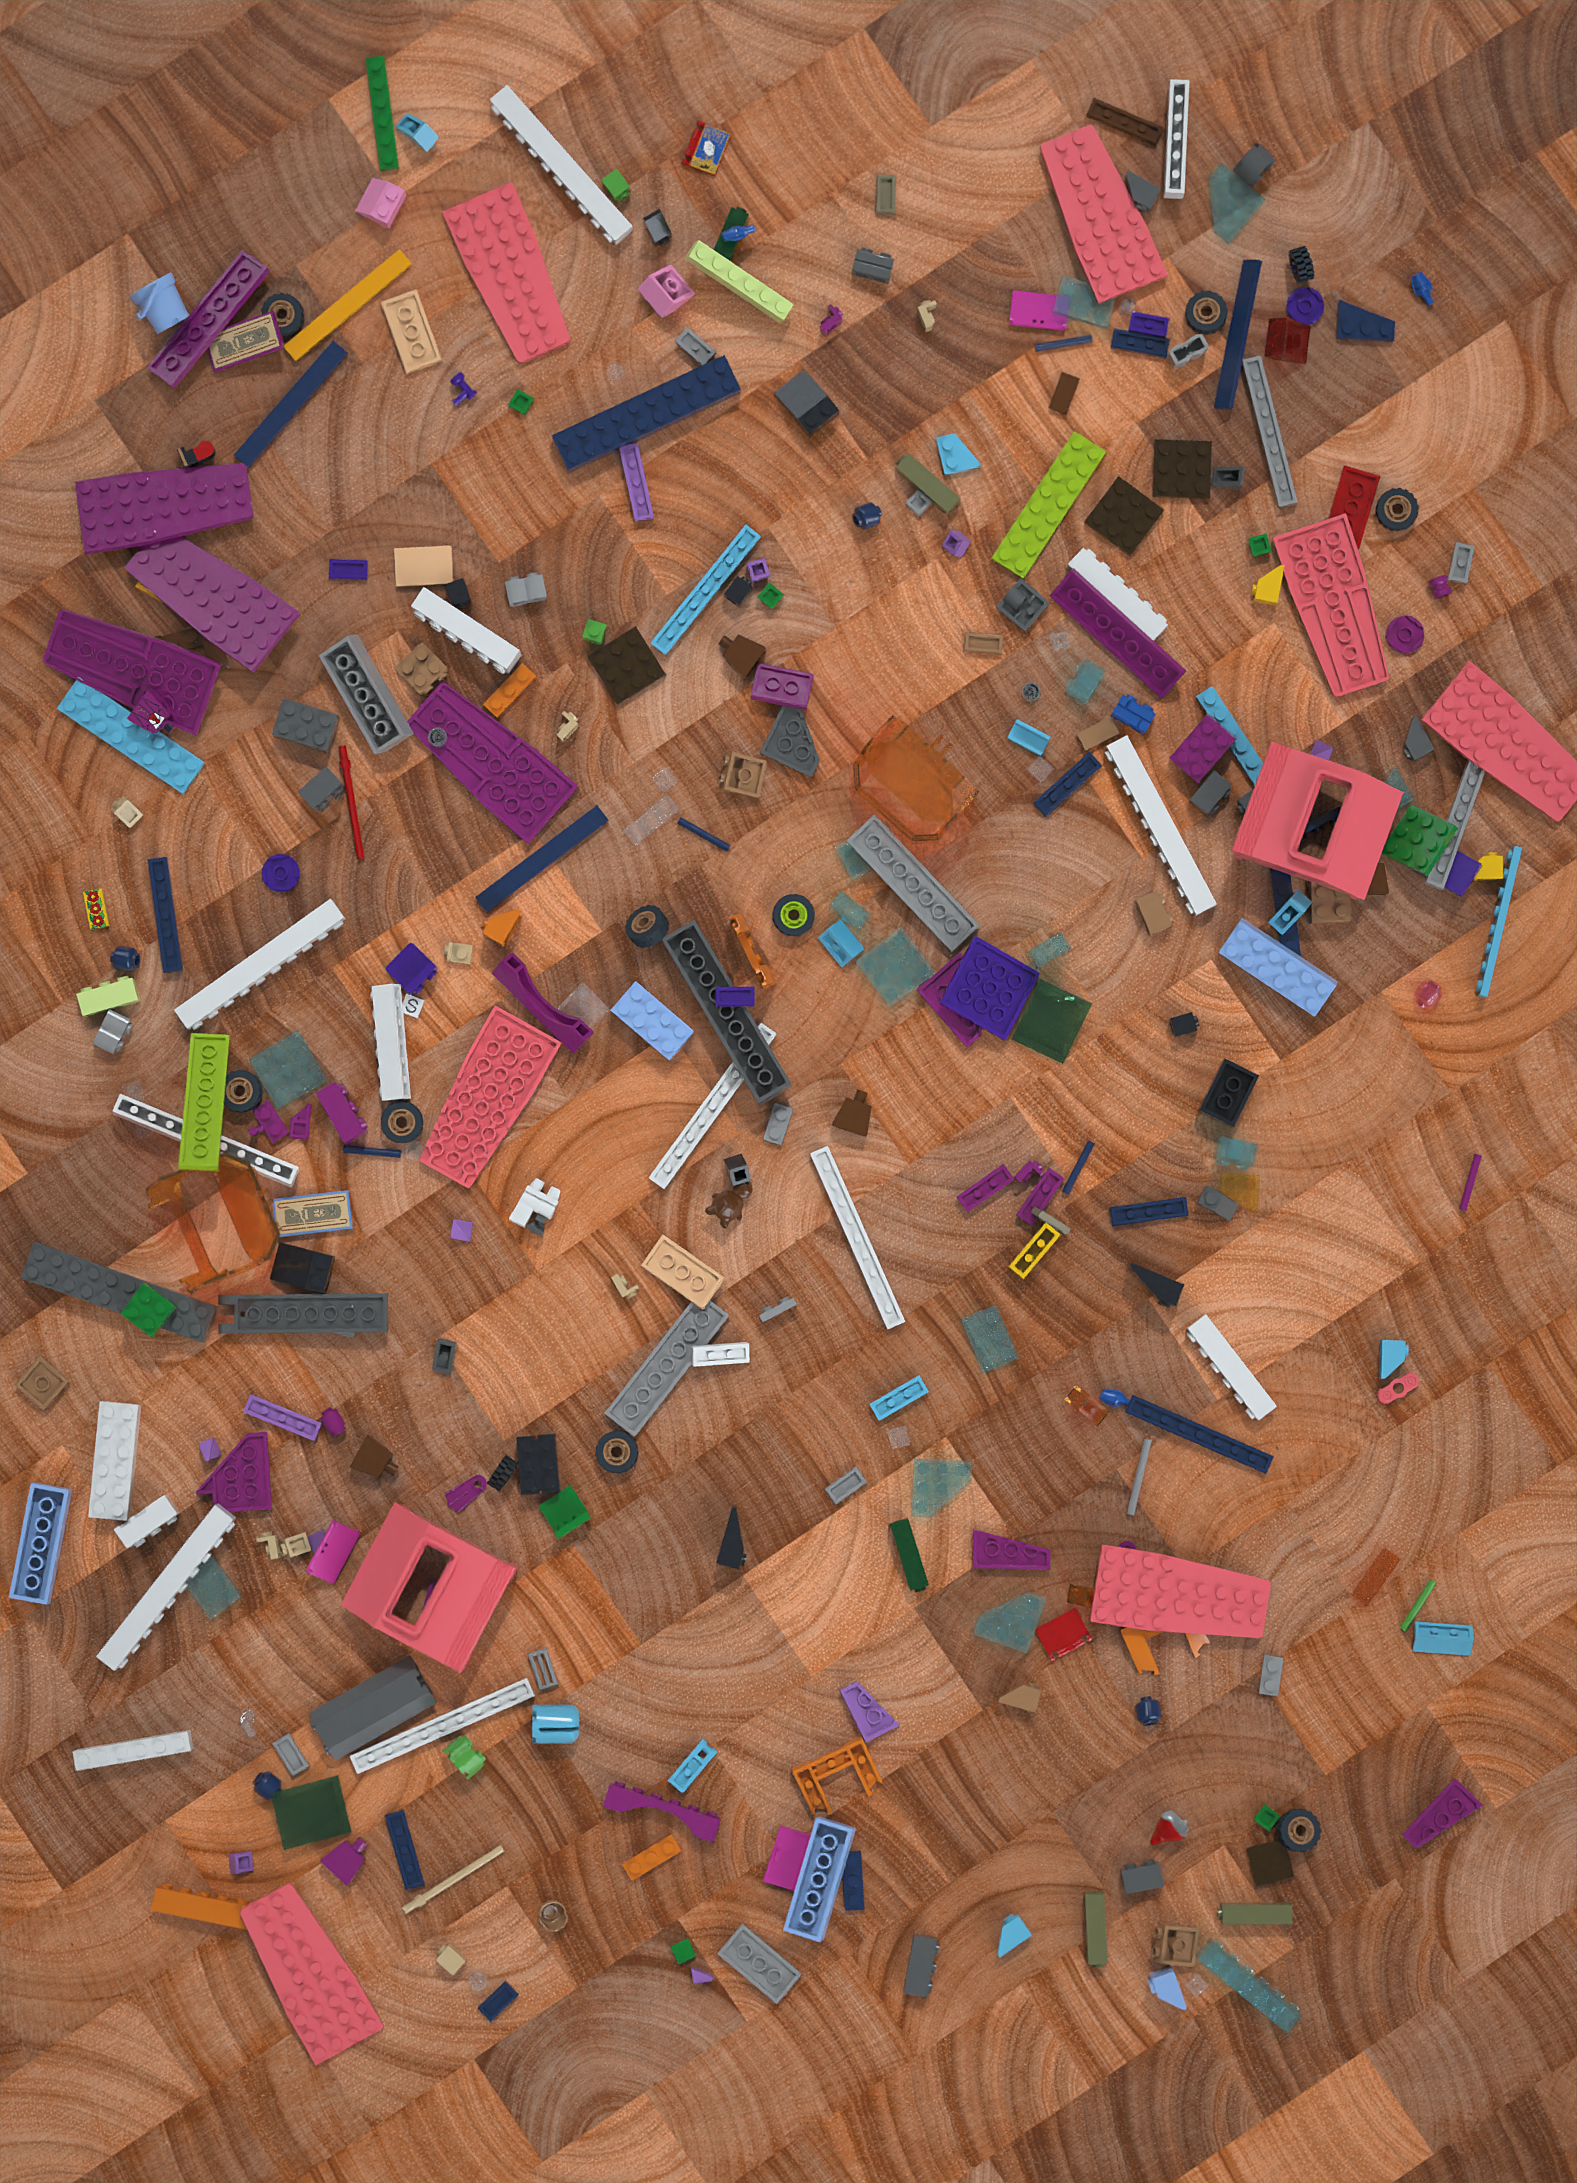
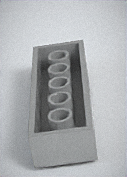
M358 635L345 637L319 655L375 755L387 752L414 734Z

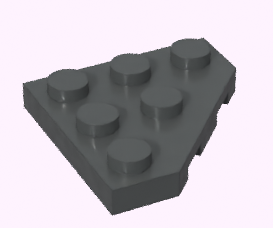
M782 706L760 754L812 778L820 760L803 711L798 708Z

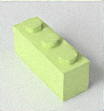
M124 976L118 978V982L112 984L110 981L100 983L99 987L92 989V987L81 989V993L76 995L82 1016L88 1017L109 1011V1009L112 1010L140 1002L135 979Z

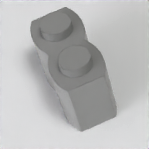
M1197 334L1189 338L1186 343L1174 346L1169 351L1167 358L1173 369L1182 368L1190 360L1203 356L1209 345L1202 334Z
M537 572L527 574V577L522 579L519 576L511 577L505 582L510 607L547 599L543 576L538 575Z
M109 1009L92 1044L112 1054H115L117 1051L120 1052L124 1045L122 1041L124 1035H128L133 1027L131 1024L132 1020Z

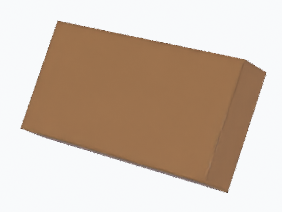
M965 632L964 652L1002 655L1003 635Z
M1109 717L1076 735L1084 750L1087 751L1120 733L1112 718Z

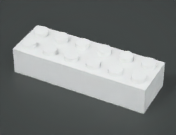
M423 587L411 605L416 618L422 622L425 620L429 621L434 630L439 633L441 630L444 631L445 635H447L446 637L454 643L457 641L461 642L462 648L469 653L476 652L480 660L486 664L491 662L494 669L501 674L505 672L510 674L522 656L519 649L425 587Z
M100 1401L88 1517L125 1521L131 1517L141 1404Z

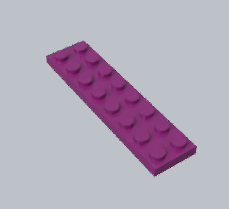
M242 250L147 368L175 389L269 274L270 270Z
M1074 568L1051 593L1050 597L1161 698L1185 674L1186 670Z

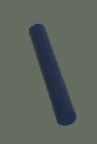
M1092 335L1035 344V349L1038 352L1093 342Z
M680 817L677 823L726 852L731 846Z
M1087 1141L1062 1190L1063 1193L1069 1195L1095 1145L1093 1142Z
M348 1145L343 1147V1153L401 1158V1150Z

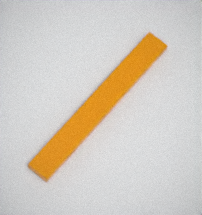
M400 249L397 250L286 343L284 349L297 362L408 269L412 263Z

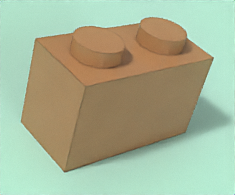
M1155 891L1135 900L1149 936L1172 927L1171 922H1173L1170 911L1166 912L1164 908L1166 902L1162 893L1158 894V891Z

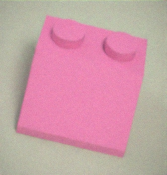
M372 178L355 212L389 229L407 195L405 190L388 181Z
M672 265L649 275L638 288L642 296L661 318L673 313L695 294Z

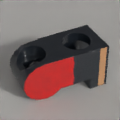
M202 441L197 447L188 451L184 447L177 449L185 469L201 465L213 459L216 454L213 444L209 441Z

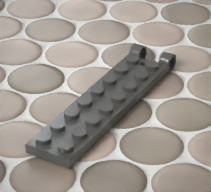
M388 1294L218 1295V1305H234V1324H218V1334L388 1332ZM242 1311L246 1314L244 1317L241 1316Z

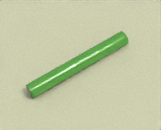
M1431 1579L1428 1581L1401 1624L1400 1629L1405 1632L1408 1630L1436 1585V1582Z

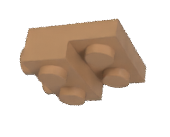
M423 642L395 667L420 696L429 694L434 689L433 685L437 681H443L449 671Z
M727 752L721 760V766H724L723 773L719 774L717 784L720 785L719 790L759 798L767 761L735 752Z
M1158 1923V1927L1154 1929L1156 1945L1151 1950V1956L1154 1958L1153 1961L1164 1965L1195 1967L1200 1928Z

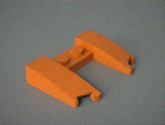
M735 914L730 916L729 921L762 989L776 984L769 966L761 965L763 962L759 954H754L752 950L754 943L751 937L745 936L751 932V929L744 915Z
M1129 1627L1119 1629L1138 1673L1142 1674V1670L1154 1671V1675L1160 1674L1146 1639L1164 1631H1150ZM1184 1633L1194 1657L1197 1658L1200 1655L1197 1651L1204 1643L1209 1644L1207 1635Z
M861 1735L845 1742L843 1746L811 1761L807 1760L791 1768L812 1814H815V1809H827V1815L833 1814L819 1780L852 1764L868 1797L873 1794L870 1788L877 1780L880 1783L883 1782Z

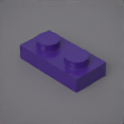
M1132 311L1128 331L1166 338L1169 318Z

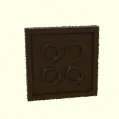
M1155 439L1152 497L1210 499L1212 441Z
M1118 476L1084 523L1128 556H1131L1164 512V509Z
M636 626L587 656L617 705H620L666 676Z

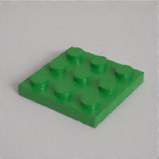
M1410 804L1384 845L1381 854L1428 877L1458 828L1454 824Z

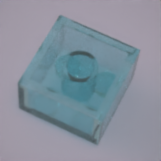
M1219 1136L1216 1138L1212 1160L1217 1161L1216 1165L1227 1167L1229 1164H1233L1235 1169L1246 1171L1248 1168L1254 1167L1258 1144Z

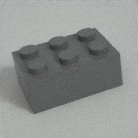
M283 698L272 735L275 738L329 754L340 717L337 714Z

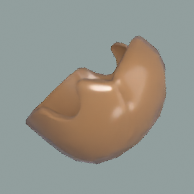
M548 1900L543 1903L537 1913L541 1926L550 1932L561 1930L568 1921L565 1907L556 1900Z

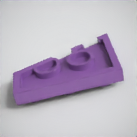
M857 1681L839 1690L864 1742H868L900 1725Z

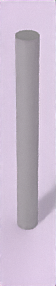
M1144 1439L1127 1510V1514L1130 1515L1135 1514L1152 1440Z

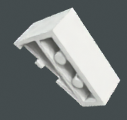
M166 1494L135 1516H132L121 1526L116 1527L114 1531L126 1548L133 1547L134 1545L137 1548L146 1542L145 1537L150 1534L153 1537L162 1530L160 1528L165 1523L170 1525L176 1521V1516L180 1512Z

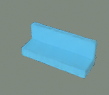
M1415 1622L1414 1624L1415 1639L1413 1651L1471 1655L1474 1642L1473 1626Z

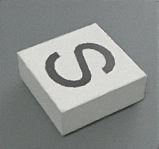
M406 993L402 1004L403 1013L418 1018L425 1000Z

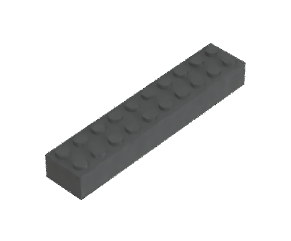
M693 920L662 938L667 951L758 1105L764 1104L791 1088L790 1080L746 1007H716V987L734 986L696 921Z
M33 1242L21 1275L22 1279L117 1313H121L143 1283H147L177 1305L161 1328L201 1343H205L218 1307L39 1242Z

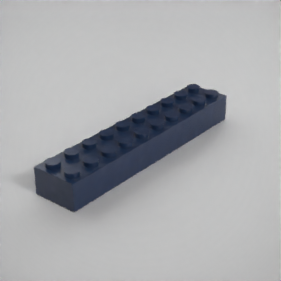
M725 355L553 434L552 439L568 473H571L618 451L622 446L633 444L740 394L741 388Z

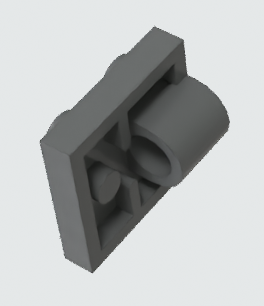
M1020 578L996 606V609L1023 632H1026L1050 602Z

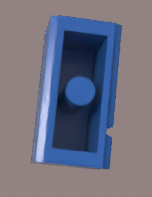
M1127 694V696L1122 695L1111 717L1144 735L1156 713L1153 712L1154 709L1149 705L1144 704L1142 706L1137 703L1135 697Z

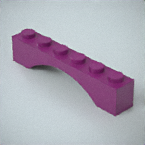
M513 952L505 957L491 973L573 1054L594 1033L581 1019L566 1015L549 1004L532 983L526 965Z
M619 1781L610 1783L603 1807L618 1812L639 1807L662 1809L681 1819L690 1828L695 1837L714 1842L721 1818L717 1817V1813L708 1810L706 1813L699 1811L700 1808L694 1805L685 1807L678 1800L670 1799V1801L662 1799V1795L656 1793L648 1795L641 1788L633 1787V1789L625 1787V1783Z

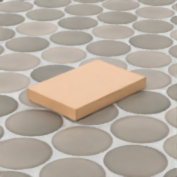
M452 546L394 548L396 587L445 585L453 582Z

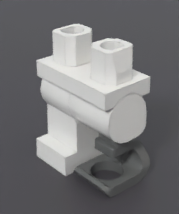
M535 1178L531 1185L525 1189L509 1220L523 1228L526 1227V1229L542 1237L546 1219L551 1220L559 1203L557 1200L561 1191L551 1186L546 1195L541 1192L545 1182ZM533 1211L536 1212L535 1222L527 1225Z

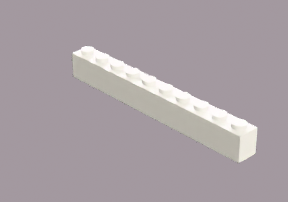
M508 85L490 99L492 105L490 108L496 116L501 115L504 119V125L509 130L513 129L517 133L515 137L521 144L525 143L529 147V153L534 158L538 157L541 160L540 165L542 168L554 175L553 180L559 186L563 185L565 187L567 196L572 201L575 199L579 203L578 208L583 214H589L592 218L590 220L597 229L600 227L604 231L603 236L609 243L613 241L617 245L633 231V227Z
M1128 736L1107 745L1105 748L1107 751L1104 752L1106 758L1115 765L1116 768L1113 770L1117 778L1123 780L1125 785L1122 787L1126 795H1131L1134 801L1131 804L1136 813L1140 812L1143 818L1140 821L1145 830L1149 829L1151 833L1149 838L1154 847L1158 846L1160 850L1158 855L1163 863H1167L1169 870H1167L1172 880H1176L1178 884L1176 887L1181 897H1185L1187 901L1185 905L1189 913L1197 916L1216 906L1215 899Z
M329 899L174 1011L187 1029L193 1028V1030H196L203 1025L202 1021L207 1017L211 1019L216 1016L221 1007L227 1008L233 1004L235 997L238 995L242 997L250 991L249 987L254 984L256 986L266 980V975L269 973L275 974L281 969L280 965L285 962L290 963L296 959V954L301 950L305 952L313 946L311 943L317 939L319 941L323 940L328 936L327 932L332 928L334 930L340 928L346 918L333 900Z
M119 1095L113 1109L115 1116L181 1142L183 1119L125 1095ZM221 1135L220 1159L292 1188L299 1172V1167Z
M219 1503L211 1509L98 1653L97 1658L114 1671L118 1668L122 1669L129 1661L127 1656L130 1652L134 1654L140 1647L138 1642L141 1638H147L152 1631L150 1628L154 1622L157 1624L164 1616L163 1610L166 1607L169 1609L176 1601L174 1596L178 1592L181 1594L188 1584L185 1582L189 1577L192 1579L200 1570L197 1568L200 1563H205L212 1555L210 1553L213 1547L217 1548L223 1541L222 1535L225 1531L229 1533L235 1526L233 1521L236 1517Z

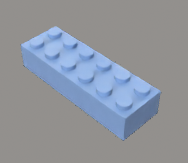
M1243 918L1240 919L1219 951L1221 955L1314 1017L1338 982Z
M37 1482L31 1483L9 1598L46 1605L51 1603L73 1489Z
M820 1816L816 1818L783 1929L784 1931L818 1942L824 1940L856 1831L855 1827Z

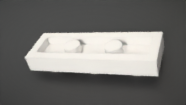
M739 1342L691 1346L692 1366L749 1362V1343Z

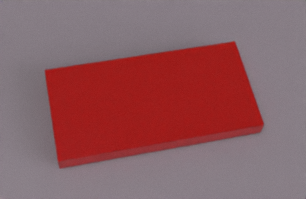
M1344 465L1328 519L1346 513L1357 549L1359 550L1381 476Z

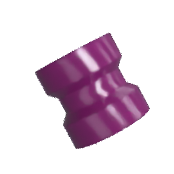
M1446 575L1428 581L1429 586L1434 591V600L1452 594L1451 587L1447 585L1448 579Z

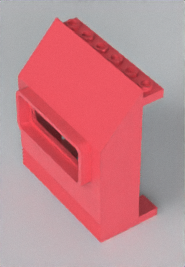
M1271 741L1232 847L1233 856L1241 861L1243 858L1350 895L1351 899L1357 901L1358 898L1365 900L1404 792L1364 772ZM1326 780L1348 788L1324 857L1320 860L1300 853L1297 850L1322 781Z
M394 1502L341 1606L374 1628L461 1673L470 1660L483 1630L519 1565L498 1557L409 1510V1507ZM426 1545H429L450 1556V1560L416 1625H412L396 1617L391 1612Z

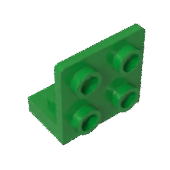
M572 1486L566 1487L539 1505L540 1510L555 1531L554 1534L558 1539L591 1518V1515Z

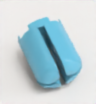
M572 1704L533 1705L532 1744L573 1743L579 1736V1712Z

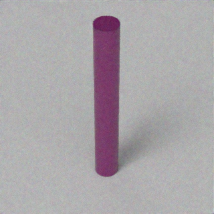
M1474 1154L1459 1206L1460 1210H1467L1482 1158L1481 1155Z

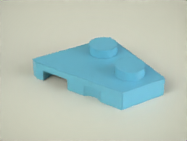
M955 433L936 438L945 476L981 467L979 461Z

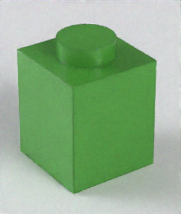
M617 169L601 180L602 185L615 203L618 200H625L630 195V186Z
M588 619L582 636L583 640L602 646L607 625Z

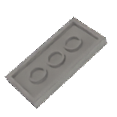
M743 1923L717 1953L776 2004L802 1974Z

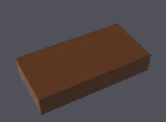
M1062 372L1049 409L1066 415L1080 378Z

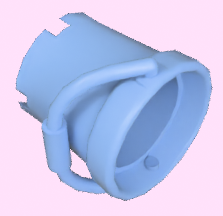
M171 272L129 296L133 304L138 305L135 318L141 320L146 317L157 334L190 316L174 285L175 279Z

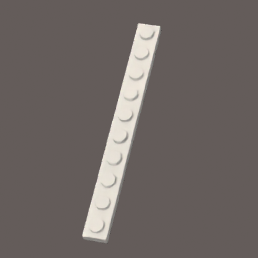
M761 1023L758 1028L768 1045H770L777 1034ZM734 1062L726 1070L650 1175L649 1179L663 1189L667 1187L744 1079Z
M826 1146L810 1153L887 1329L904 1323L903 1315L829 1147Z
M525 1678L350 1755L357 1774L529 1699L535 1696L528 1678Z

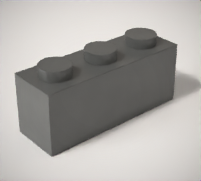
M913 1934L903 1989L904 1994L927 1998V1993H931L933 1981H930L931 1973L935 1974L936 1962H933L934 1954L938 1955L940 1943H937V1937Z

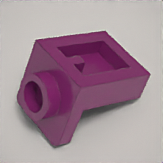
M831 304L828 305V311L832 317L828 316L821 321L820 331L824 336L843 323L842 312L837 306L833 307Z
M1029 1160L1013 1178L1018 1182L1022 1180L1026 1182L1032 1175L1030 1172L1032 1169L1039 1176H1042L1044 1174L1041 1171L1043 1167L1034 1160L1032 1162Z

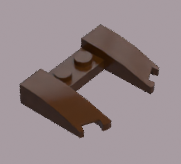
M193 628L164 636H155V638L168 641L188 650L203 646L207 658L222 663L221 669L224 666L227 669L230 668L227 655L208 642Z

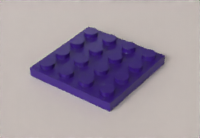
M973 936L939 1004L1004 1041L1007 1039L1040 973L977 936Z

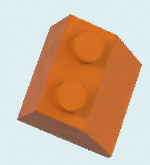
M517 909L491 916L490 920L486 919L481 927L483 929L482 934L505 947L524 914Z

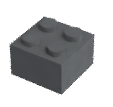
M326 766L298 793L318 813L319 811L324 812L330 806L329 802L334 798L337 800L344 794L345 786Z

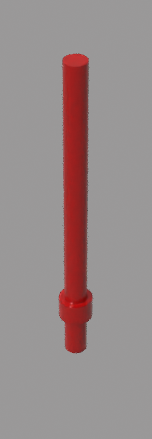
M346 745L338 746L341 759L339 765L340 770L343 771L357 859H364L350 768H352L351 761L348 760Z

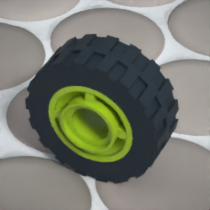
M786 895L774 906L772 913L775 927L787 936L802 935L811 928L814 922V907L802 895ZM790 910H796L799 913L797 920L789 919L788 913Z

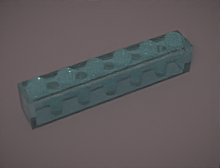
M1209 1939L1196 1955V1959L1288 2034L1302 2016L1299 2012L1301 2008L1292 2001L1290 2003L1285 2001V1995L1278 1989L1273 1991L1268 1987L1270 1983L1262 1976L1257 1978L1254 1975L1255 1970L1247 1964L1245 1966L1238 1962L1240 1958L1233 1952L1228 1954L1223 1950L1225 1946L1220 1941Z

